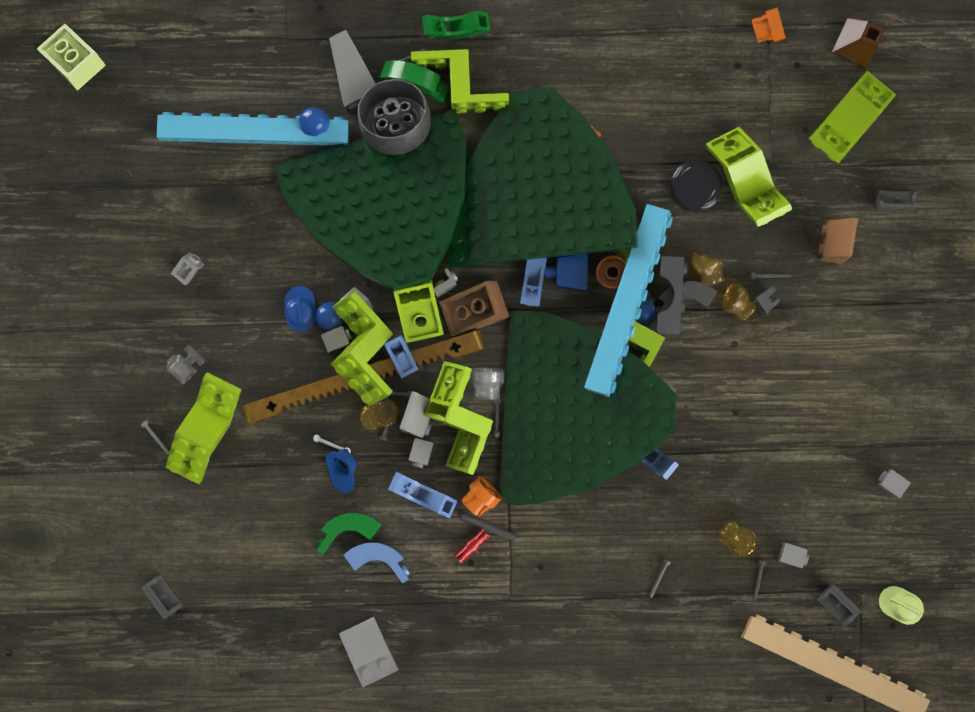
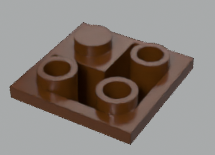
M847 18L832 53L867 68L885 29L868 21Z

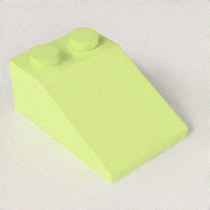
M66 24L60 27L37 48L77 91L105 66L97 53Z

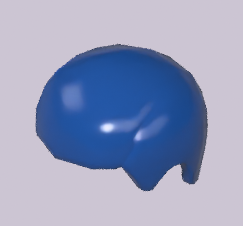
M316 107L305 109L299 118L300 129L304 134L310 136H318L326 132L330 124L329 115L323 109Z
M646 298L640 305L642 309L641 315L635 321L645 327L652 326L651 322L656 319V309L651 299Z
M326 302L316 311L315 323L324 332L341 327L344 322L332 308L336 304L335 302Z

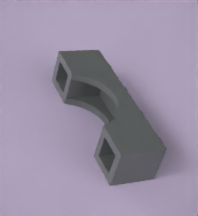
M661 256L659 260L658 278L668 283L673 294L670 307L656 315L655 332L660 335L679 336L680 331L683 332L684 320H681V312H685V301H682V293H686V282H683V274H687V263H684V257Z

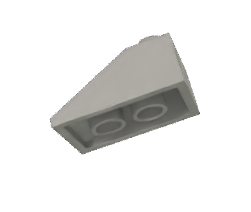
M412 391L400 425L401 432L421 439L424 438V435H429L432 425H429L430 418L424 416L430 401L429 398Z
M374 617L339 633L362 687L399 670Z

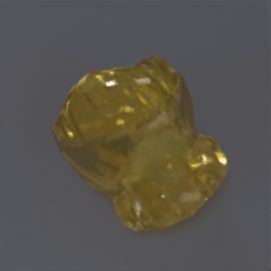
M696 253L693 255L692 265L695 271L700 274L702 283L710 286L724 281L723 273L721 272L724 261L714 260L708 255L699 256Z
M731 284L722 299L723 310L735 314L738 320H746L756 310L755 304L750 302L749 295L742 285Z
M387 398L370 407H364L360 414L362 426L372 431L376 430L377 427L392 425L397 419L398 407Z
M732 521L723 526L719 535V541L727 545L733 554L743 557L753 552L755 548V534L751 530L738 527Z

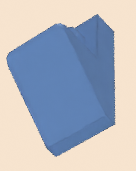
M402 335L384 344L401 378L419 370Z

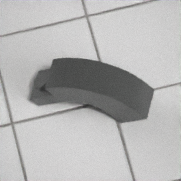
M685 281L686 293H682V301H692L706 310L718 291L704 283ZM670 287L658 298L657 301L663 304V306L658 305L656 315L670 307L673 299Z

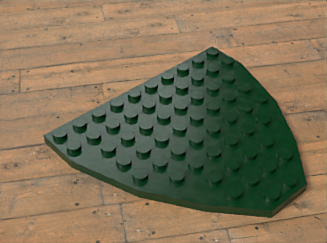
M552 87L514 92L509 99V105H505L486 129L466 166L465 199L452 241L448 247L449 267L460 268L638 248L636 209L613 154L587 120Z
M456 109L430 116L431 126L426 139L417 148L404 154H383L373 149L364 138L348 142V145L342 144L275 165L274 167L286 203L319 245L357 273L394 292L432 280L452 241L465 199L467 141Z
M510 311L499 494L502 499L500 502L520 504L545 503L594 489L638 464L675 434L677 394L644 361L629 351L626 357L623 356L621 363L623 367L620 375L616 376L615 382L617 384L614 393H610V396L607 397L588 391L584 386L603 333L549 312Z

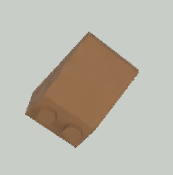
M858 218L829 220L826 225L822 226L821 236H823V243L819 244L818 255H820L821 261L843 264L852 257Z
M497 281L483 282L439 302L451 337L474 331L509 317Z

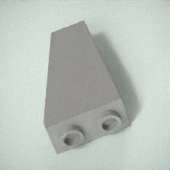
M344 30L329 38L344 108L346 110H354L358 108L363 94L376 83L347 30Z

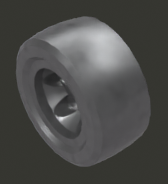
M399 79L385 80L373 85L363 94L358 105V124L364 139L376 151L389 155L404 154L417 148L426 139L431 126L430 109L425 96L414 84ZM409 117L410 121L406 122L404 119ZM382 122L386 123L384 127L380 126ZM394 126L400 127L398 130H393Z

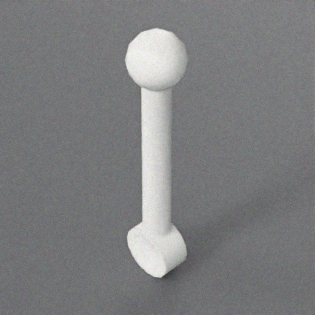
M314 435L313 437L314 442L324 443L340 451L348 449L349 453L351 452L349 448H343L320 438L319 435Z

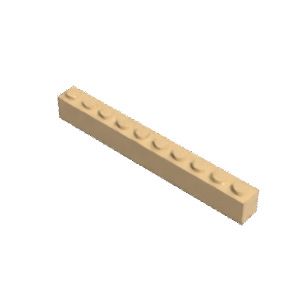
M756 615V617L750 616L742 633V638L896 711H926L930 702L929 699L925 698L927 694L919 690L912 692L908 690V685L899 681L895 684L890 681L891 677L880 673L878 676L872 673L873 669L866 665L859 667L855 665V660L845 656L842 659L837 656L838 652L827 648L825 651L819 648V643L813 640L806 642L802 640V635L792 631L789 634L784 631L785 627L774 623L772 626L766 623L767 619L760 615Z

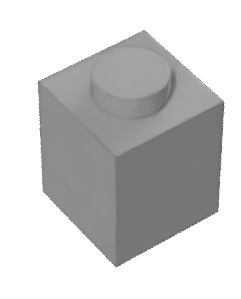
M342 326L321 334L329 354L346 348L350 344L349 341L352 340L348 329L344 330Z
M417 438L414 439L409 457L412 466L423 468V465L428 466L434 443Z
M891 469L887 472L884 471L878 479L880 483L877 486L895 499H900L911 482Z
M783 543L778 562L803 568V565L806 566L809 560L808 550Z

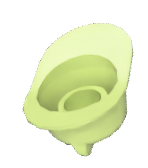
M897 586L888 587L880 594L879 606L881 610L893 619L909 625L918 622L924 612L923 603L916 595Z

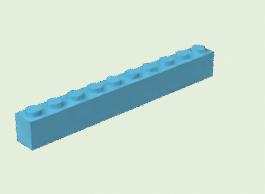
M163 112V115L157 116V138L159 141L339 146L342 144L348 145L349 121L345 120L344 117H334V120H330L326 132L318 136H310L304 134L300 129V116H296V119L285 115H278L277 118H269V115H258L257 118L250 117L248 114L231 117V114L212 116L210 113H201V116H193V113L174 115L172 112Z
M649 204L646 205L637 231L638 248L631 249L584 386L588 391L607 397L615 391L617 384L615 379L617 375H620L623 367L621 363L623 356L626 357L629 350L627 343L629 338H632L634 335L635 320H638L641 315L642 309L640 305L642 301L646 300L648 290H646L647 285L653 280L654 272L652 270L654 264L657 265L659 262L660 247H663L666 242V229L670 228L673 217H671L669 210Z

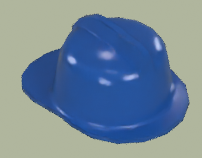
M304 286L291 288L287 292L284 301L286 322L291 329L303 332L310 329L315 323L314 295L310 289Z
M348 449L329 452L325 460L332 484L340 492H351L355 485L353 473L357 465L356 460L349 453Z

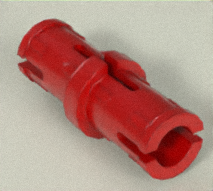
M481 528L474 537L466 541V544L454 556L463 564L473 552L476 553L478 551L477 548L490 536Z

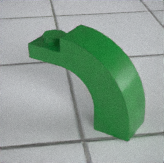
M473 11L454 17L422 16L424 35L431 36V39H459L490 31L488 13Z
M386 61L380 75V79L383 81L399 79L410 82L438 103L444 102L449 89V85L440 80V75L409 62Z
M347 513L337 516L321 529L327 536H322L316 544L318 546L316 551L324 555L335 538L345 531H357L369 540H372L382 524L367 515L359 513Z

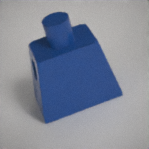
M588 254L557 258L556 267L545 266V278H556V287L586 293Z

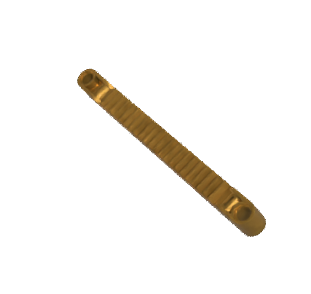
M477 330L411 351V354L416 364L422 368L423 362L430 365L431 359L434 363H437V357L444 361V355L454 359L461 358L486 348L481 332ZM452 344H456L457 346L461 347L458 349V353H455L454 350H450L451 348H453ZM391 358L370 364L371 368L383 379H386L387 373L393 377L394 371L400 375ZM336 375L242 406L247 424L251 425L280 415L285 406L288 410H291V404L297 408L299 402L306 405V399L313 403V397L319 401L321 395L327 398L328 392H330L334 396L335 390H338L341 394L342 388L349 391L350 386L341 375ZM271 402L277 405V407L274 408V412L268 409V407H270Z

